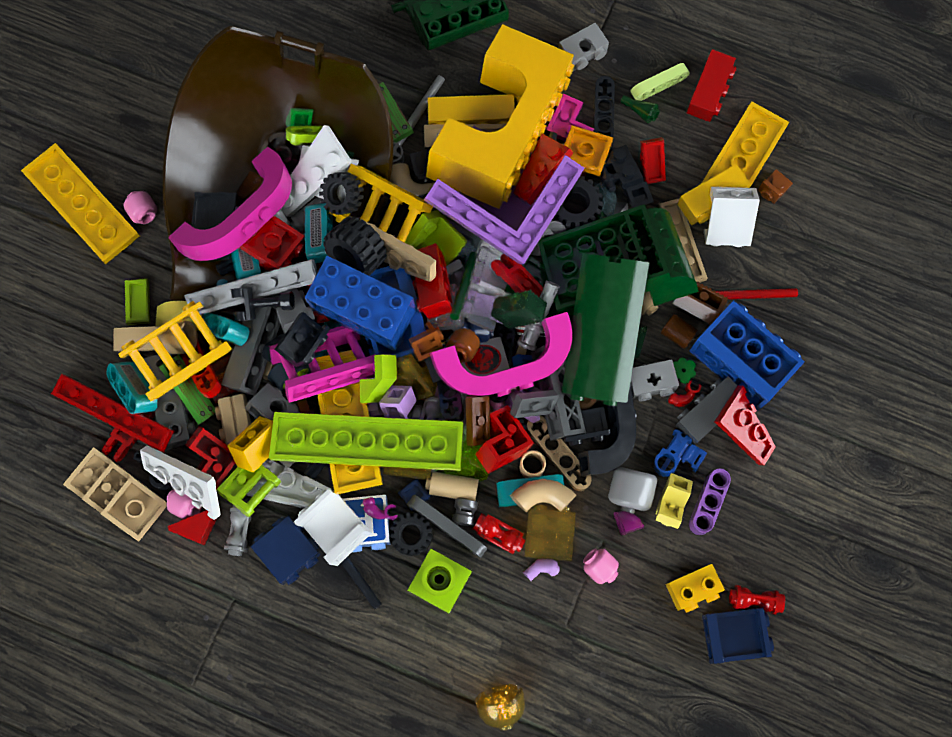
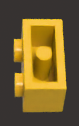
M259 416L227 445L237 467L254 472L269 458L273 420Z
M713 564L665 584L677 610L684 609L686 613L698 608L697 603L704 599L709 603L720 598L719 593L725 590Z

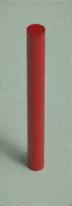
M797 288L715 291L727 297L728 300L798 297Z

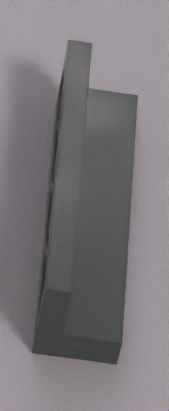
M545 345L537 348L536 351H531L533 361L542 354ZM567 357L554 373L537 380L540 390H555L559 395L552 414L545 415L551 441L586 433L579 400L570 399V407L564 403V396L567 395L570 398L571 394L562 392L563 384L559 381L558 375L560 372L564 375ZM570 417L575 420L576 430H570L568 421Z

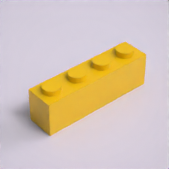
M514 94L428 97V124L444 125L448 118L463 124H507L515 110Z

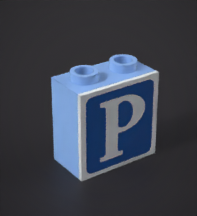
M386 495L343 499L372 532L353 552L362 551V547L371 546L372 550L386 549V545H391L389 519L372 518L363 510V500L370 497L375 499V505L380 510H385L388 506Z

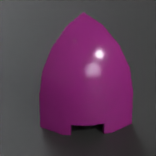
M626 511L613 513L621 535L645 527L640 518L633 513Z

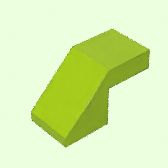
M374 355L375 379H360V403H379L397 379L396 355Z

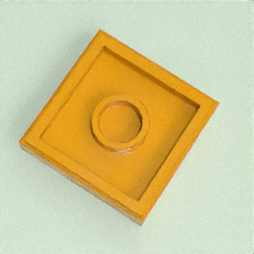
M571 126L564 145L573 152L570 158L585 168L583 172L600 176L611 148L613 137Z

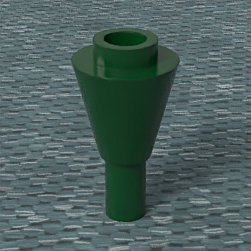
M626 95L621 99L622 104L632 108L647 124L651 121L654 122L660 113L656 103L634 100Z

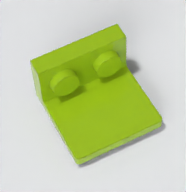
M438 210L431 211V213H422L409 232L405 243L413 246L415 249L436 243L444 254L447 266L455 260L467 243V240Z

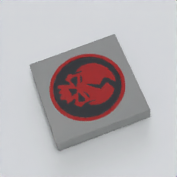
M501 337L492 338L487 342L480 343L474 358L469 362L461 363L463 368L475 376H486L509 369Z

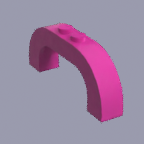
M267 147L252 160L254 167L264 181L259 189L222 223L210 229L199 230L184 222L169 236V239L181 254L199 261L214 260L226 256L242 246L284 206L291 193L292 179L281 157L274 150Z
M568 312L541 320L546 336V344L542 354L532 362L486 376H475L463 368L455 346L431 352L432 363L437 374L449 387L466 395L484 396L497 393L498 397L512 393L511 388L519 386L520 390L533 387L534 381L554 373L563 364L570 351L572 326Z

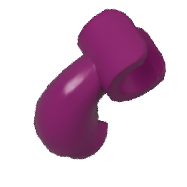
M373 497L363 500V510L372 518L395 520L398 515L389 516L387 514L389 509L396 508L393 504L388 505L385 510H380L375 505Z

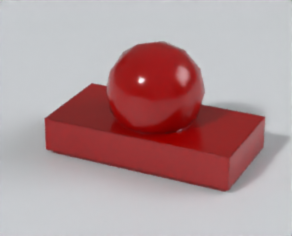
M661 137L640 141V161L644 182L646 181L647 184L666 181L664 139Z

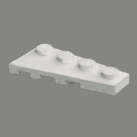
M327 125L322 127L290 175L292 179L291 193L281 208L286 217L294 215L322 190L320 185L325 184L323 179L327 178V175L341 173L353 163L331 128Z
M145 446L140 450L143 467L146 471L164 484L169 482L180 496L184 494L193 499L192 505L198 509L204 507L209 511L208 516L211 519L215 520L221 515L214 477L150 446Z
M267 461L262 464L281 480L280 485L277 488L274 487L265 496L264 500L305 508L307 506L310 507L316 501L315 498L320 492L331 489L274 461ZM262 477L249 491L247 496L253 497L267 480Z

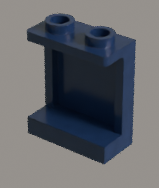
M763 608L702 615L710 664L772 657L771 652L774 651L772 638L768 637L767 631L770 622L767 612L764 613Z

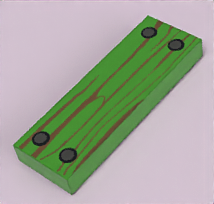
M382 82L378 85L388 106L392 123L393 141L397 143L414 132L387 87Z
M179 354L172 358L178 367L186 368ZM162 364L159 368L165 377L169 379L170 371L165 364ZM192 377L174 388L198 425L215 414L214 405L209 398L204 397L197 389Z

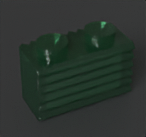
M531 290L499 296L493 302L491 316L509 329L528 324L531 325L532 323L538 324L544 319L547 302L538 297L537 294L535 295Z

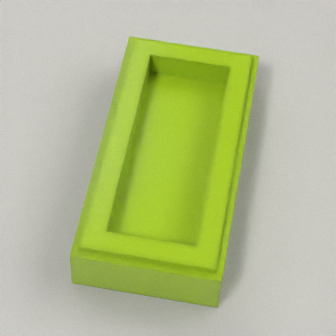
M148 279L125 280L127 325L150 323Z

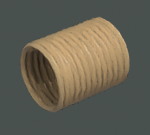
M531 450L526 452L522 456L519 466L523 477L542 476L546 467L545 457L538 451ZM530 457L536 458L541 462L542 470L537 473H529L524 469L523 461Z

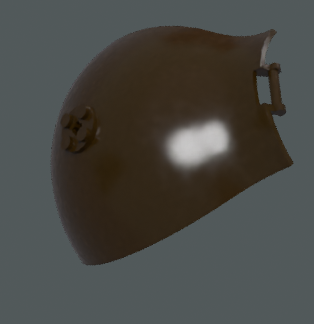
M228 26L215 35L204 46L190 66L178 91L168 125L163 162V203L168 237L184 222L191 225L195 199L194 192L236 193L250 171L259 175L252 160L267 147L274 150L281 157L290 175L299 163L302 146L311 145L312 143H303V145L297 146L292 145L290 141L286 140L287 126L285 123L291 108L313 109L311 126H329L350 159L359 160V166L390 181L393 163L392 123L384 95L367 66L361 61L324 51V43L318 42L315 44L284 35V32L278 30L275 37L242 28ZM284 45L315 53V65L284 57ZM287 149V152H289V157H286L284 159V155H281V151ZM369 183L363 185V191L360 192V195H364V197L359 199L362 204L357 207L358 210L350 214L351 217H357L360 220L373 192L371 189L373 185ZM386 192L384 195L381 194L370 218V224L375 225L383 206ZM314 196L309 202H307V204L314 200L316 196ZM236 199V207H239L242 202ZM333 216V228L339 224L335 221V216ZM169 239L173 268L170 293L172 301H186L184 295L215 287L221 279L227 280L228 283L237 280L235 270L223 276H220L217 272L216 264L223 260L199 261L186 259V256L181 254ZM305 255L303 257L292 259L291 262L293 264H297L300 262L307 261V258ZM323 262L316 263L317 270L320 269ZM306 286L297 288L298 291L303 290L304 294H307ZM223 308L214 311V314L234 319L233 312L238 310Z

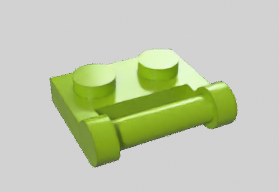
M263 465L254 472L237 467L217 488V492L237 507L244 515L250 517L255 512V507L274 487L277 488L280 485L281 480ZM262 477L266 479L265 484L245 503L242 499Z

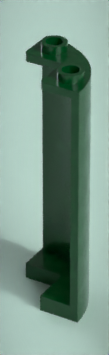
M582 254L572 320V343L567 355L562 386L563 393L571 394L570 399L584 401L586 397L604 400L603 404L617 406L618 402L627 403L649 262Z

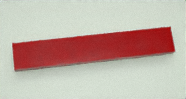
M60 375L51 392L52 395L161 452L165 451L174 433L168 427L140 413L130 414L123 404L67 375Z

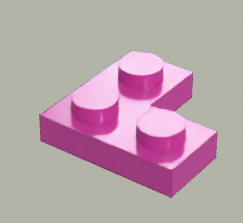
M563 94L546 128V134L549 135L550 132L557 133V139L565 142L571 126L594 132V128L576 121L583 102Z

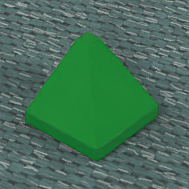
M291 108L286 118V126H311L313 109Z

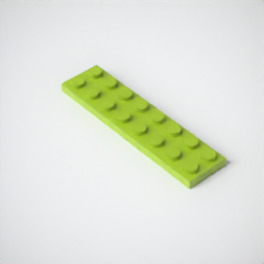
M274 412L269 459L272 461L461 471L464 423L458 421Z

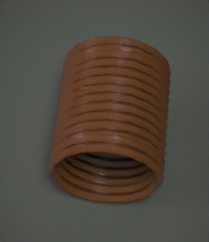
M250 171L236 191L237 199L242 203L245 202L259 189L264 179L257 173Z
M673 314L662 329L661 334L685 349L698 329L691 326V324L689 325L678 315Z

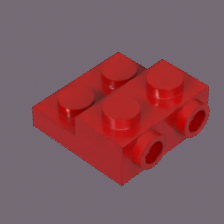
M273 216L240 246V249L257 259L260 266L268 271L292 265L291 260L295 255L297 257L302 255L305 250V235Z

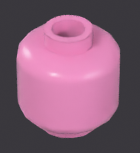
M144 191L131 192L123 204L125 211L134 223L148 224L154 220L157 213V205L151 196Z
M174 489L167 495V510L182 520L200 513L202 507L198 509L192 505L193 499L186 494L180 496Z
M595 548L583 560L584 571L597 584L611 583L618 576L617 569L619 563L606 549L597 550Z

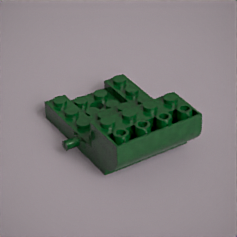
M402 0L391 5L394 14L404 9L408 12L422 45L428 51L506 22L509 19V10L504 0Z
M645 204L608 217H605L604 212H601L602 219H600V216L595 215L596 221L538 241L548 281L560 286L554 298L558 314L568 312L569 317L573 316L583 253L649 262L645 292H650L654 306L699 292L671 214L662 208L646 209ZM569 267H574V268H575V269H574L572 272H570V273H565V272H564V271H565L567 268H569Z

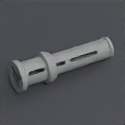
M551 281L545 282L530 320L525 322L524 326L526 328L521 339L517 341L519 346L536 351L538 338L541 333H544L541 320L545 319L549 313L555 295L560 288L558 284Z

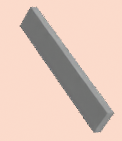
M314 259L184 296L187 304L192 301L202 303L204 307L198 310L199 314L202 315L244 303V297L232 298L231 289L252 287L253 299L263 298L310 285L318 271Z

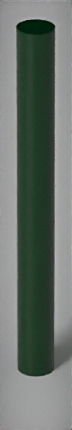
M474 251L469 254L450 313V318L453 320L459 319L478 254Z

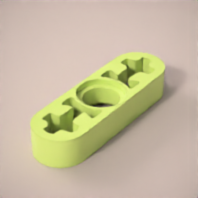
M680 63L638 83L630 92L635 100L642 101L683 81L689 76L690 72L684 63Z

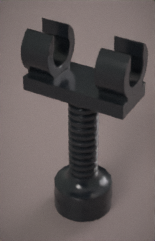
M252 287L231 289L232 298L244 297L245 311L233 312L234 321L256 319L255 308L281 306L282 310H293L295 308V297L292 291L281 292L279 297L253 299Z

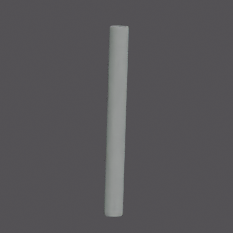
M438 75L409 118L408 123L412 129L428 107V97H434L445 81L442 76ZM406 138L400 140L397 143L402 146Z

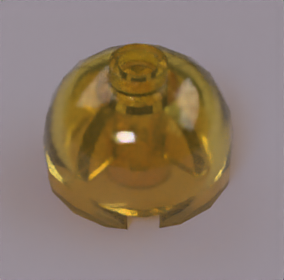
M504 684L492 687L491 690L493 692L485 695L484 691L476 697L475 704L480 718L486 725L499 728L500 730H508L523 716L525 698L521 687L518 690L517 685Z

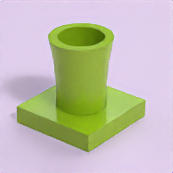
M430 549L408 591L450 614L472 571ZM437 575H442L444 577V581L442 584H437L435 582V577Z

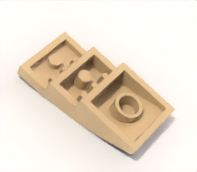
M95 447L92 448L63 484L138 542L167 507L165 500Z

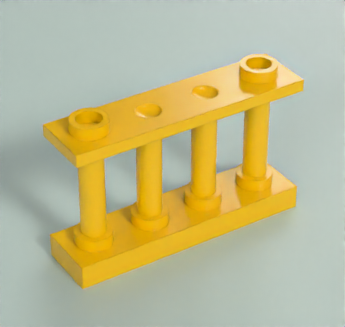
M350 164L347 172L357 177L355 180H360L361 184L358 187H363L367 183L373 185L371 188L373 192L360 220L363 219L369 223L381 194L384 195L386 192L391 195L389 198L391 202L379 229L387 233L399 204L402 205L404 202L409 205V212L397 236V239L405 243L417 215H420L421 212L431 213L433 206L425 202L424 199L359 165ZM351 213L331 214L336 217L335 221L338 223L346 217H351Z
M192 301L182 308L184 312L136 343L134 340H131L121 347L123 351L118 354L120 358L130 356L150 386L148 388L150 391L146 395L151 402L233 350L227 341L222 343L221 340L218 341L199 314L198 310L204 307L201 302L195 303ZM189 316L210 345V352L204 356L201 353H197L178 325V323ZM169 329L190 358V365L184 369L176 365L158 336ZM149 342L170 371V378L164 382L156 378L138 352L139 348Z

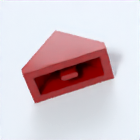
M206 510L167 527L169 531L205 546L217 518L215 520L211 519L208 516L209 511Z

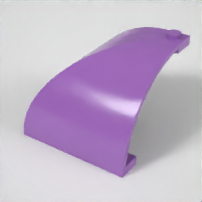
M475 125L472 127V128H474V129H477V130H479V131H482L481 129H479V128L476 127ZM565 155L532 205L519 199L513 193L516 188L514 185L511 188L512 193L508 202H503L500 209H497L454 190L439 179L436 180L424 201L522 265L526 262L585 168Z

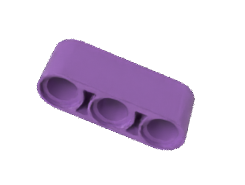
M715 469L705 479L689 521L690 530L696 535L706 534L715 525L731 481L730 474L724 469ZM714 475L722 478V486H717L713 482ZM706 496L714 499L715 506L713 508L705 504ZM697 518H703L706 521V529L703 530L697 526Z

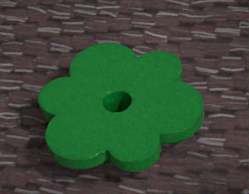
M680 358L678 362H673L677 379L681 383L686 384L691 378L696 376L694 361H686L685 358Z

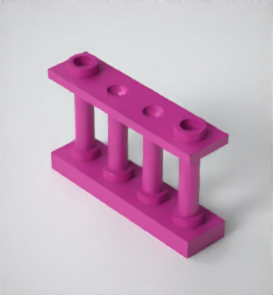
M344 326L330 329L326 334L328 336L327 340L323 345L317 347L314 353L327 350L334 367L321 370L316 358H314L308 364L312 373L298 377L294 366L274 350L278 344L270 346L272 365L282 362L289 380L285 381L288 402H294L360 382V379L374 378V355L365 357L357 341L361 340L360 334ZM349 343L356 360L343 363L336 346Z

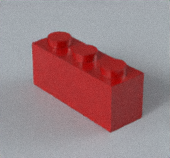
M713 49L711 50L686 112L687 114L708 122L711 121L713 115L718 116L722 103H719L720 97L725 98L730 86L726 82L728 79L732 80L737 68L733 66L736 60L735 57Z
M436 243L417 249L436 260V277L431 282L417 277L413 280V286L419 298L416 299L419 312H423L428 319L450 313L453 307V299L444 254Z

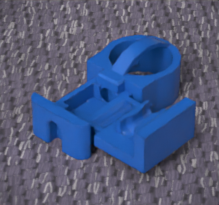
M674 430L672 434L674 438L667 449L662 448L656 456L654 469L657 474L668 477L676 471L680 460H682L681 462L683 463L685 461L690 463L693 472L696 473L707 452L693 444L691 445V437L688 435L684 437L681 435V431ZM700 455L701 457L698 459V461L696 462V464H694V462L696 461V459H697L698 456ZM662 457H667L665 463L660 469L658 467V459ZM672 460L674 467L669 471H665Z

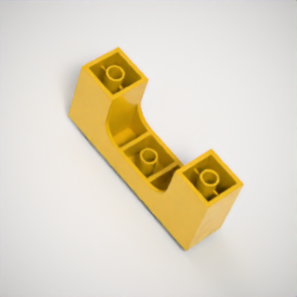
M502 24L485 54L480 83L507 95L514 94V99L518 104L507 124L495 132H482L448 118L429 150L426 177L434 181L439 179L456 191L500 209L503 202H508L512 193V186L517 185L521 176V169H525L530 158L528 157L529 154L533 153L538 143V137L546 129V121L550 122L554 114V106H558L561 101L562 91H566L571 79L568 77L571 76L575 66L572 64L574 55Z

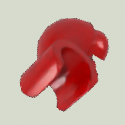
M692 380L689 381L685 386L687 393L678 395L674 392L669 396L668 403L674 405V407L686 406L693 400L695 394L701 390V384L694 391L690 387Z

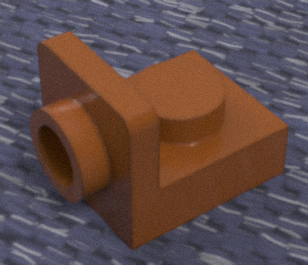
M776 169L767 180L765 179L762 182L758 191L764 199L775 204L793 183Z
M430 322L425 323L426 331L408 339L419 362L430 357L431 352L444 349L441 342L444 337L438 327L434 328Z

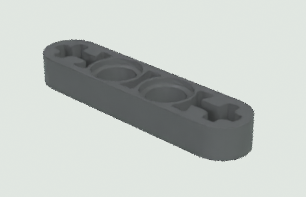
M413 495L408 501L407 505L421 516H424L429 522L477 557L481 558L488 549L418 496Z

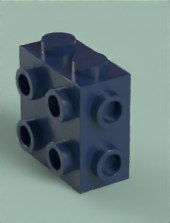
M289 516L279 518L273 523L272 526L274 528L267 534L263 532L254 539L255 543L251 546L282 585L286 583L290 585L300 577L298 573L305 567L307 570L313 567L319 561L317 557L321 555L317 550L320 546L311 536L307 538L302 532L305 528L297 526L294 523L296 519L293 520Z

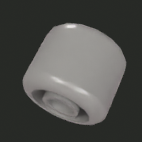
M618 467L613 473L608 498L612 503L620 505L621 511L633 514L635 510L647 511L652 507L658 479L652 474Z

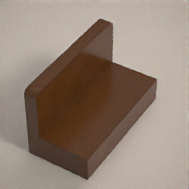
M467 395L465 397L466 444L469 446L483 445L486 441L490 440L489 396Z

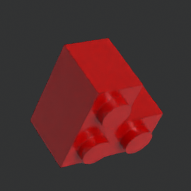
M508 405L490 413V440L486 441L475 454L488 474L520 458L534 444L519 420L510 414L511 409Z
M199 426L185 446L204 458L196 469L214 477L217 490L235 465V461L225 443Z

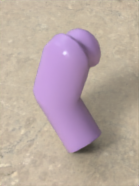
M537 559L523 573L532 581L540 572L555 576L559 573L560 568L553 559Z

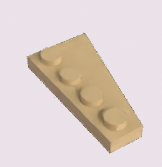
M366 222L373 227L383 240L387 250V257L384 262L388 263L390 268L395 270L403 268L407 274L429 282L436 277L435 259L400 241L393 235L382 231L375 225Z

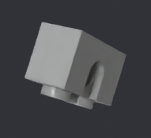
M593 23L560 41L558 48L574 55L572 64L575 65L573 69L575 71L585 68L591 59L600 60L607 53L609 41L598 25Z

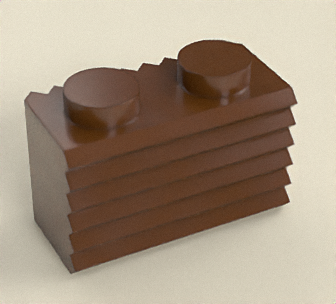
M696 282L699 292L675 299L673 304L712 324L722 313L728 298Z

